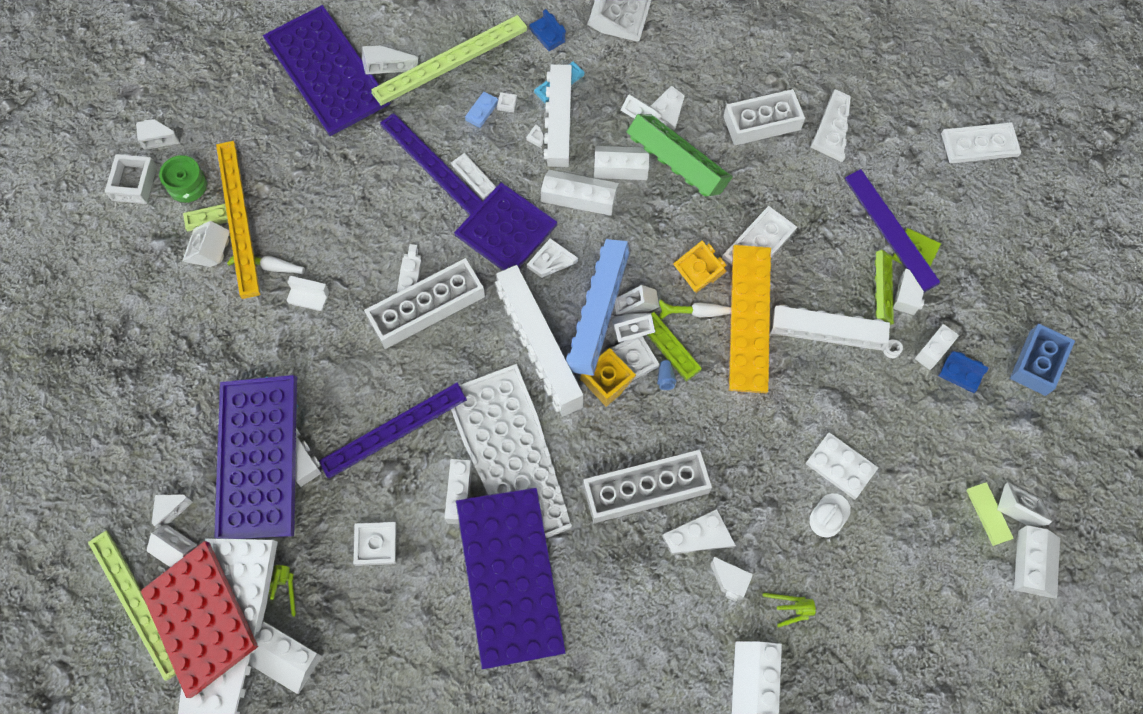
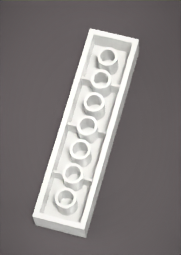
M515 265L497 273V281L495 282L496 293L500 300L503 299L504 309L508 316L511 315L513 320L511 322L515 331L519 330L520 341L523 347L527 346V354L531 363L535 362L537 376L539 379H543L546 394L552 396L554 410L556 413L560 412L563 417L583 408V393L518 266Z

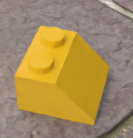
M609 348L599 356L594 376L581 374L580 380L607 407L622 394L636 377V374Z

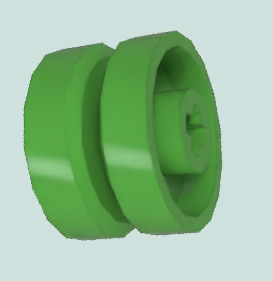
M178 155L168 159L160 168V181L174 200L189 203L200 198L206 191V176L193 158Z

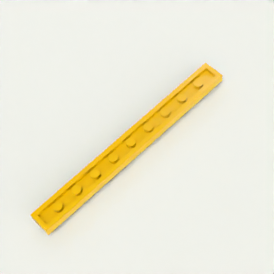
M234 141L216 144L239 294L241 299L259 296L261 294L236 144Z

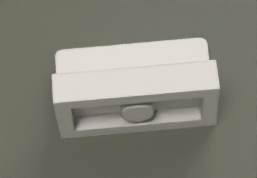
M290 276L288 284L291 290L287 303L323 311L329 295L326 284Z
M165 524L151 533L147 552L169 567H172L195 549L197 544Z

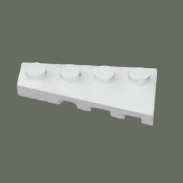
M835 89L832 92L810 147L843 162L845 159L844 149L847 140L845 138L846 131L848 130L847 117L849 116L851 96Z

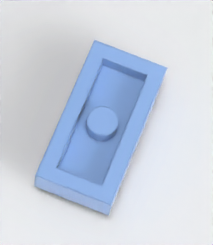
M483 91L465 116V120L481 128L497 106L498 98Z

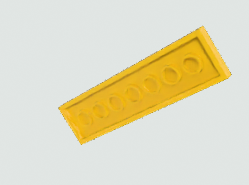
M733 246L729 391L768 393L770 247Z

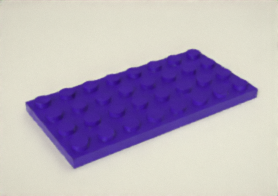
M323 5L263 35L264 40L329 137L391 104L388 102L381 106L373 96L371 89L379 86L372 74H365L362 60Z
M289 375L220 382L214 539L249 540L294 536L297 376Z
M537 488L456 500L481 670L566 654Z

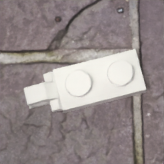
M631 94L628 95L621 108V111L634 119L637 114H652L665 125L669 124L661 118L662 114Z
M410 244L408 254H404L397 293L419 282L422 261L421 255H418L419 249H417V245Z

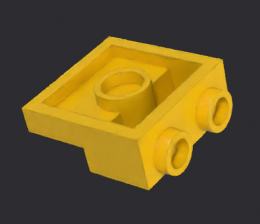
M703 241L673 263L695 293L699 292L710 282L713 283L727 272L724 268L727 265L722 258L719 257L717 259L713 255L716 252L709 243L705 245Z

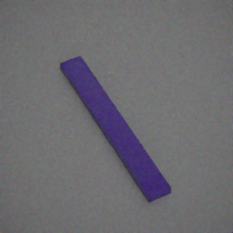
M394 113L380 122L381 127L469 215L483 202Z
M860 169L845 177L848 186L904 267L911 271L922 290L926 292L939 285V279L864 172Z
M455 383L319 460V463L327 478L330 479L467 401V398L459 384Z

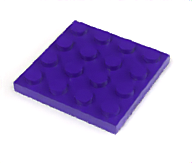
M500 183L454 234L458 239L504 271L515 265L520 268L555 229L557 221L509 187Z

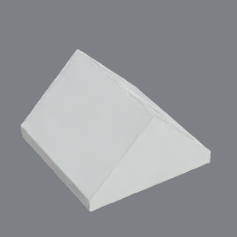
M1009 482L1005 484L997 508L998 511L1028 526L1038 527L1049 525L1052 522L1042 499Z

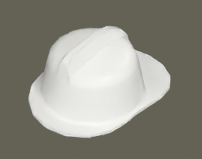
M831 493L825 495L810 515L811 529L821 537L836 535L849 518L850 505L848 501L839 494Z

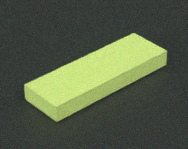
M225 204L183 213L187 232L209 221L216 224L228 222Z
M987 482L968 488L966 491L992 546L1014 539L1002 513L997 510L998 505Z

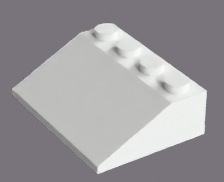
M595 0L587 25L601 33L638 42L643 31L651 0Z

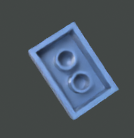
M1038 323L1029 332L1009 379L1047 396L1056 388L1075 340Z

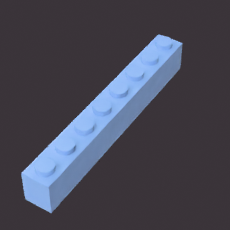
M606 239L604 246L600 249V260L596 262L595 266L596 273L591 278V289L586 294L587 302L582 307V318L577 323V334L572 339L571 353H568L566 359L572 373L594 376L630 254L627 241Z

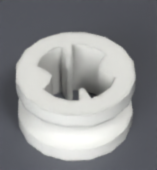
M892 339L889 340V344L883 352L888 358H897L902 352L903 346L898 340ZM892 346L896 347L894 352L890 351Z

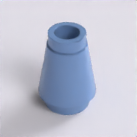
M668 360L661 361L659 366L657 384L661 390H671L676 384L672 365Z

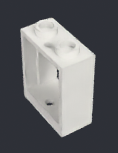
M116 154L105 193L111 201L147 204L157 170L156 164L151 157L145 155ZM124 166L143 168L138 188L119 187Z

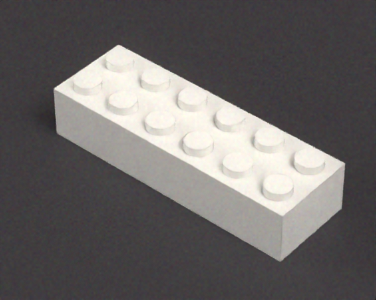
M465 258L364 311L383 347L387 349L485 297L482 284Z
M700 450L583 479V487L593 524L709 494L712 489Z

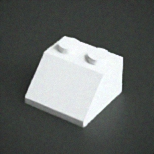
M212 221L194 228L182 261L208 267L221 263L224 258V248L230 240L228 237L230 231Z

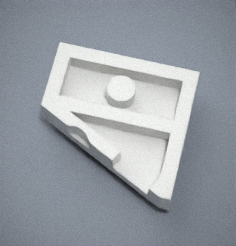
M671 86L651 107L662 114L661 118L669 123L667 126L675 130L685 95Z
M549 239L529 261L527 268L543 278L577 263L578 258L552 239Z

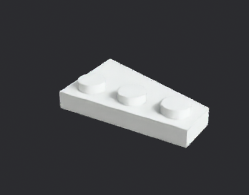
M717 509L662 535L671 554L733 548L736 546Z

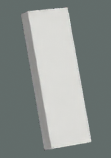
M465 153L451 162L454 170L483 201L496 188Z

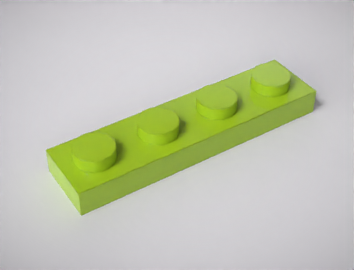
M884 250L876 251L875 259L876 317L892 325L894 324L892 256Z
M655 312L651 313L655 332L647 334V336L687 382L698 374L702 368Z

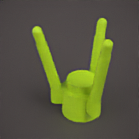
M275 565L273 567L268 598L270 595V599L273 600L277 586L285 585L286 581H288L291 615L294 617L296 615L293 589L294 574L290 573V567Z
M772 593L762 594L763 597L796 601L795 605L777 606V610L795 609L796 614L800 615L778 623L777 627H783L801 620H808L809 616L815 615L816 608L813 599Z

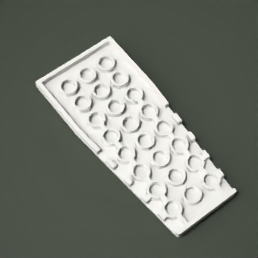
M517 364L459 385L467 401L451 409L464 446L488 495L537 488L545 538L571 529L572 525L550 459L538 415Z
M205 539V541L210 542L255 638L256 632L260 633L267 605L278 542L274 540ZM251 653L193 698H186L181 688L178 714H240L237 708L240 697L244 698L246 689L242 688L245 675L250 674L251 667L248 666Z

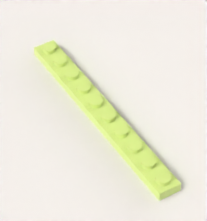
M517 15L371 89L372 94L382 106L526 32L527 26Z

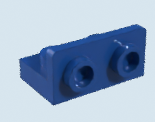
M546 9L543 10L542 18L529 25L531 32L548 51L565 42V28L563 25H559L555 16Z
M952 351L947 356L939 377L975 393L983 375L989 368L980 361L966 357L961 352Z

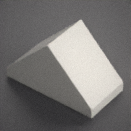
M155 495L152 524L156 528H160L165 524L168 525L193 503L192 500L185 495Z

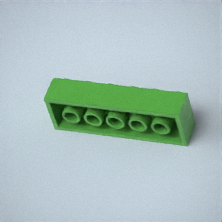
M637 114L627 130L631 140L641 143L644 146V150L648 153H654L658 157V161L672 167V172L682 175L685 178V182L689 185H695L703 196L720 195L733 178L732 175L652 114Z

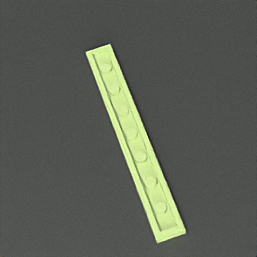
M105 531L88 543L163 679L168 681L176 673L145 603L141 588L111 534Z

